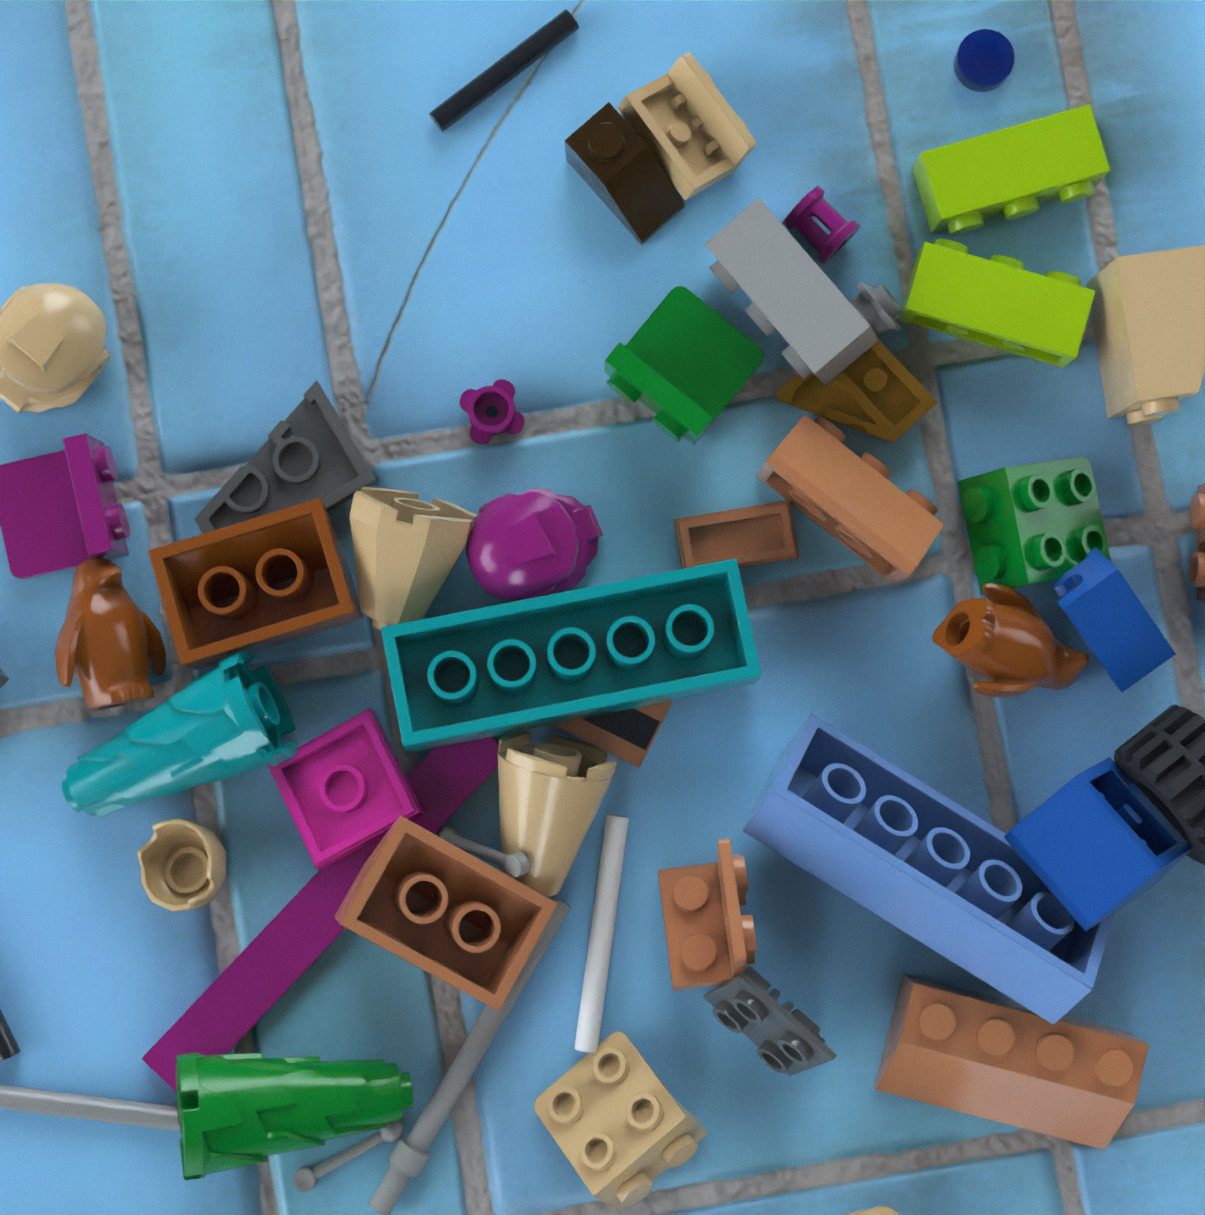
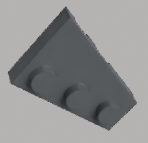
M317 380L303 395L305 398L286 420H281L268 435L269 439L251 460L234 473L194 519L203 534L317 498L322 499L328 513L352 499L354 493L360 491L362 487H372L379 483Z

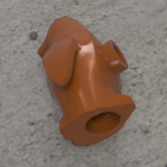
M96 557L86 559L75 570L72 594L55 648L59 682L63 687L69 688L75 673L87 706L92 711L130 705L154 698V690L149 683V666L157 676L163 675L166 668V651L161 633L148 615L142 612L130 598L123 586L121 568L108 559Z
M995 583L983 585L982 593L987 599L974 598L959 602L933 633L932 639L935 644L943 648L973 673L986 680L973 683L975 692L994 698H1010L1023 695L1029 690L1038 687L1056 690L1069 688L1076 681L1080 671L1088 664L1089 660L1088 654L1076 651L1072 647L1059 642L1048 625L1042 621L1039 612L1026 596L1010 587Z

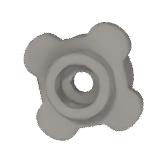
M861 281L857 285L860 293L850 303L872 327L877 337L879 338L889 329L901 330L903 326L896 316L903 310L894 296L882 284L873 288L869 283L865 285Z

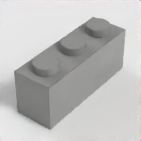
M759 197L704 244L717 259L709 269L731 294L741 287L753 303L745 311L767 337L776 329L789 343V346L781 354L803 379L813 372L823 385L826 386L879 341V338L868 322Z

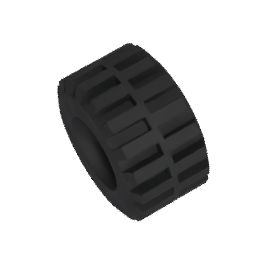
M1171 705L1114 751V760L1120 769L1193 847L1186 855L1205 865V718L1182 706Z

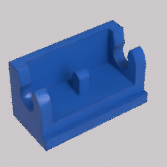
M1095 547L1086 554L1087 558L1063 574L1053 584L1052 589L1058 597L1065 595L1057 603L1104 667L1116 687L1121 692H1124L1176 655V653L1119 569Z

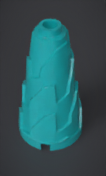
M242 649L218 660V666L190 682L184 690L156 706L154 710L124 728V731L77 757L79 762L68 768L66 771L67 779L62 782L63 795L68 805L76 812L83 810L89 815L101 817L154 797L173 795L201 784L230 779L268 764L274 767L293 758L297 753L298 741H292L284 745L283 735L296 730L284 695L266 665L253 671L247 667L246 664L257 657V655L249 650Z

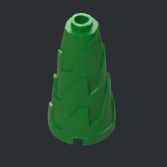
M193 1052L176 1055L178 1124H180L181 1139L179 1142L184 1180L200 1179L212 1173L269 1162L268 1156L326 1145L325 1140L385 1128L386 1123L401 1120L403 1109H411L413 1106V1090L409 1072L399 1073L396 1063L386 1064L382 1059L320 1061L319 1056L262 1058L261 1053L201 1055L200 1053Z

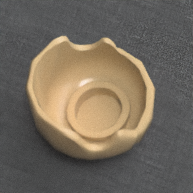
M183 818L160 821L152 826L154 830L153 836L137 853L142 868L141 884L153 903L173 912L203 907L215 897L226 878L227 852L218 836L203 825Z

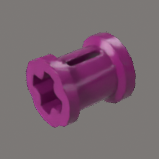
M816 186L791 210L782 224L788 230L795 228L819 252L817 259L822 264H825L854 236L860 225L855 220L847 222L823 198L825 191L820 186ZM811 217H816L831 233L827 234Z

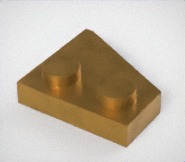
M880 340L826 386L823 385L813 372L805 379L797 373L774 394L783 403L891 443L900 438L937 404V401Z

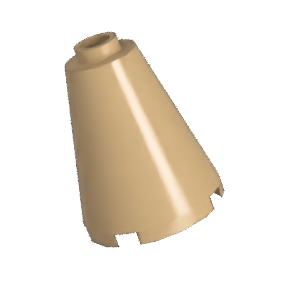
M531 732L505 734L500 738L498 746L500 850L508 855L517 851L523 852L529 860V871L514 879L544 896H553L559 893L615 775L617 762L615 759L606 762L608 756L606 751L570 738L549 735L547 743L531 744L529 743ZM501 865V872L510 876L506 872L505 866Z

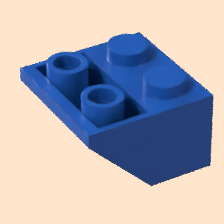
M1110 757L1076 775L1004 836L1023 862L1032 869L1085 932L1153 888L1193 848Z

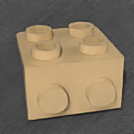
M622 1032L610 1034L598 1045L596 1053H588L540 1094L534 1102L536 1114L592 1195L618 1211L623 1206H632L645 1198L653 1187L651 1182L667 1168L680 1166L689 1160L698 1149L697 1143L708 1134L697 1117L674 1099L630 1038Z

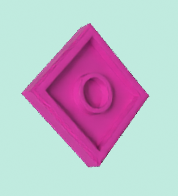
M367 709L298 747L297 753L293 758L274 767L268 764L270 772L316 869L323 870L384 837L400 815L413 821L425 814L375 711Z

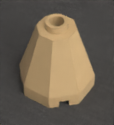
M364 486L360 491L354 493L349 517L360 610L363 614L373 619V627L381 630V627L424 619L466 549L471 527L477 514L451 502L433 498L432 504L418 500L419 494L404 490Z

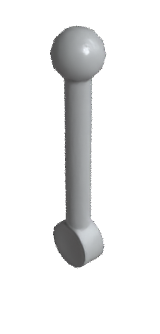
M444 826L436 833L438 837L466 852L505 866L506 872L513 878L522 876L529 871V860L521 851L509 855L458 836L457 831L450 826Z
M400 1121L386 1123L385 1128H381L375 1134L314 1168L306 1165L300 1167L293 1176L295 1188L301 1192H308L315 1187L318 1178L385 1141H399L404 1134L403 1124Z

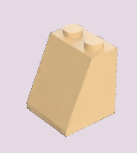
M1205 245L1116 257L1087 283V288L1096 290L1091 306V315L1107 419L1126 416L1128 426L1158 422L1163 420V415L1180 411V402L1199 393L1205 373Z

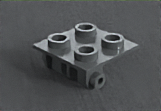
M750 965L746 966V970L742 974L708 991L703 996L714 1007L713 1014L715 1018L732 1032H742L759 1047L757 1050L759 1057L777 1072H787L791 1076L832 1061L837 1056L824 1044L825 1040L819 1035L820 1027L813 1023L799 1009H795L790 1014L794 1004L788 1000L780 1005L777 1002L780 992L775 988L767 993L766 991L771 984Z

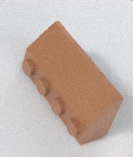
M903 973L874 1088L882 1092L1105 1150L1135 1105L1149 1044L1130 1032L1065 1015L1053 1025L1019 1003Z

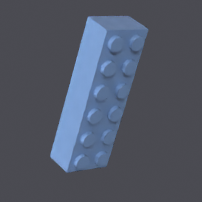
M812 713L781 753L742 830L743 832L1053 1025L1093 990L1115 913L1085 932L1032 869L1023 862L1019 854L1004 838L1006 835L1004 832Z

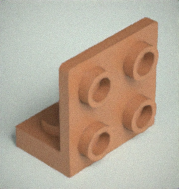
M730 838L717 840L716 863L658 870L673 991L719 986L745 972L746 965L755 964L754 952H757L753 916L752 914L741 915L740 906L746 905L745 891H748L744 855L732 856Z

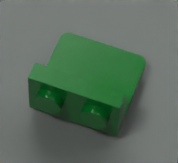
M677 286L668 293L626 345H623L621 342L618 343L605 359V373L610 376L607 384L623 399L631 404L639 400L656 414L652 420L666 434L679 442L685 437L695 445L758 369L763 361L764 354L758 345L690 290L683 286Z
M1077 457L1009 466L957 481L980 595H984L982 587L986 583H995L1013 589L1058 580L1063 574L1087 558L1086 554L1095 547L1111 562L1091 464L1086 458Z

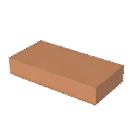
M790 500L674 519L682 569L737 558L739 569L799 558Z

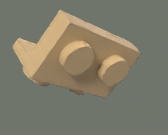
M689 52L678 57L667 74L626 95L617 107L627 123L648 145L663 171L685 201L734 173L756 147V141L748 131L744 121L736 115L714 85L710 75L702 69L694 56Z

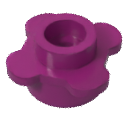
M499 379L494 382L493 386H485L477 391L467 389L461 395L460 407L468 413L472 425L469 429V436L475 443L485 445L494 436L503 433L517 435L522 431L525 420L524 416L516 411L513 401L515 388L511 382ZM489 407H495L498 410L495 417L487 415Z

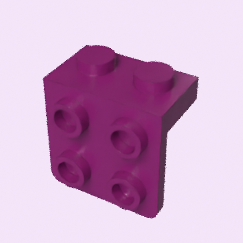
M86 433L63 438L65 450L0 465V527L9 568L12 575L16 578L30 579L77 568L83 561L92 557L111 560L129 555L126 538L130 537L129 522L123 505L117 503L113 481L117 480V468L110 448L105 446L102 441Z

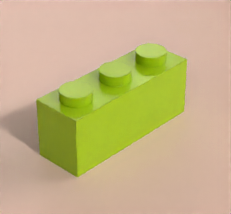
M1090 104L921 152L912 167L931 234L949 229L951 236H958L977 230L984 226V218L1004 213L1006 220H1014L1030 215L1040 209V202L1060 197L1062 204L1083 200L1096 193L1095 187L1111 171Z
M936 239L934 244L924 242L915 256L901 305L903 311L898 315L899 321L1060 368H1064L1077 358L1096 290L1080 286L1081 280L1071 274L1050 271L1044 276L1024 270L1025 264L1012 257L993 255L988 260L967 254L968 247L956 241Z

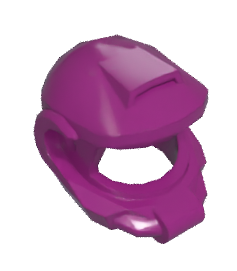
M534 488L517 495L506 494L479 508L478 516H476L472 524L466 545V557L472 574L483 590L498 598L519 601L560 593L577 586L586 575L587 566L597 555L599 538L603 536V533L591 505L584 506L572 496L555 495L550 489Z

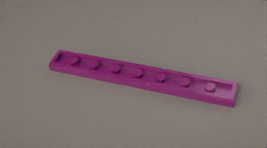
M487 737L434 748L407 777L425 813L412 822L435 834L498 768L499 742L493 737ZM383 837L329 867L319 870L141 1058L175 1092L176 1055L193 1052L200 1053L201 1055L228 1054L346 929L338 923L334 916L364 863Z

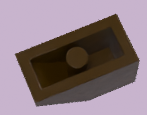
M609 102L565 140L566 161L641 245L684 209L685 204L648 145Z

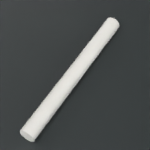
M606 814L574 1046L575 1050L596 1053L598 1051L629 817Z

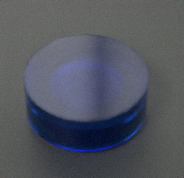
M981 29L970 33L963 39L954 57V71L958 80L965 87L976 92H988L998 88L1005 82L1014 66L1015 55L1013 47L1004 35L994 30Z

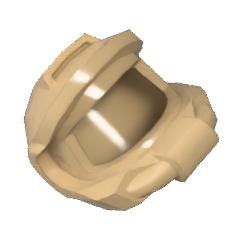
M54 282L33 284L32 286L24 285L15 291L1 307L0 398L17 413L20 414L24 410L41 413L54 407L64 408L76 403L109 363L111 355L105 348L107 334L105 317L101 309L86 294L73 286Z

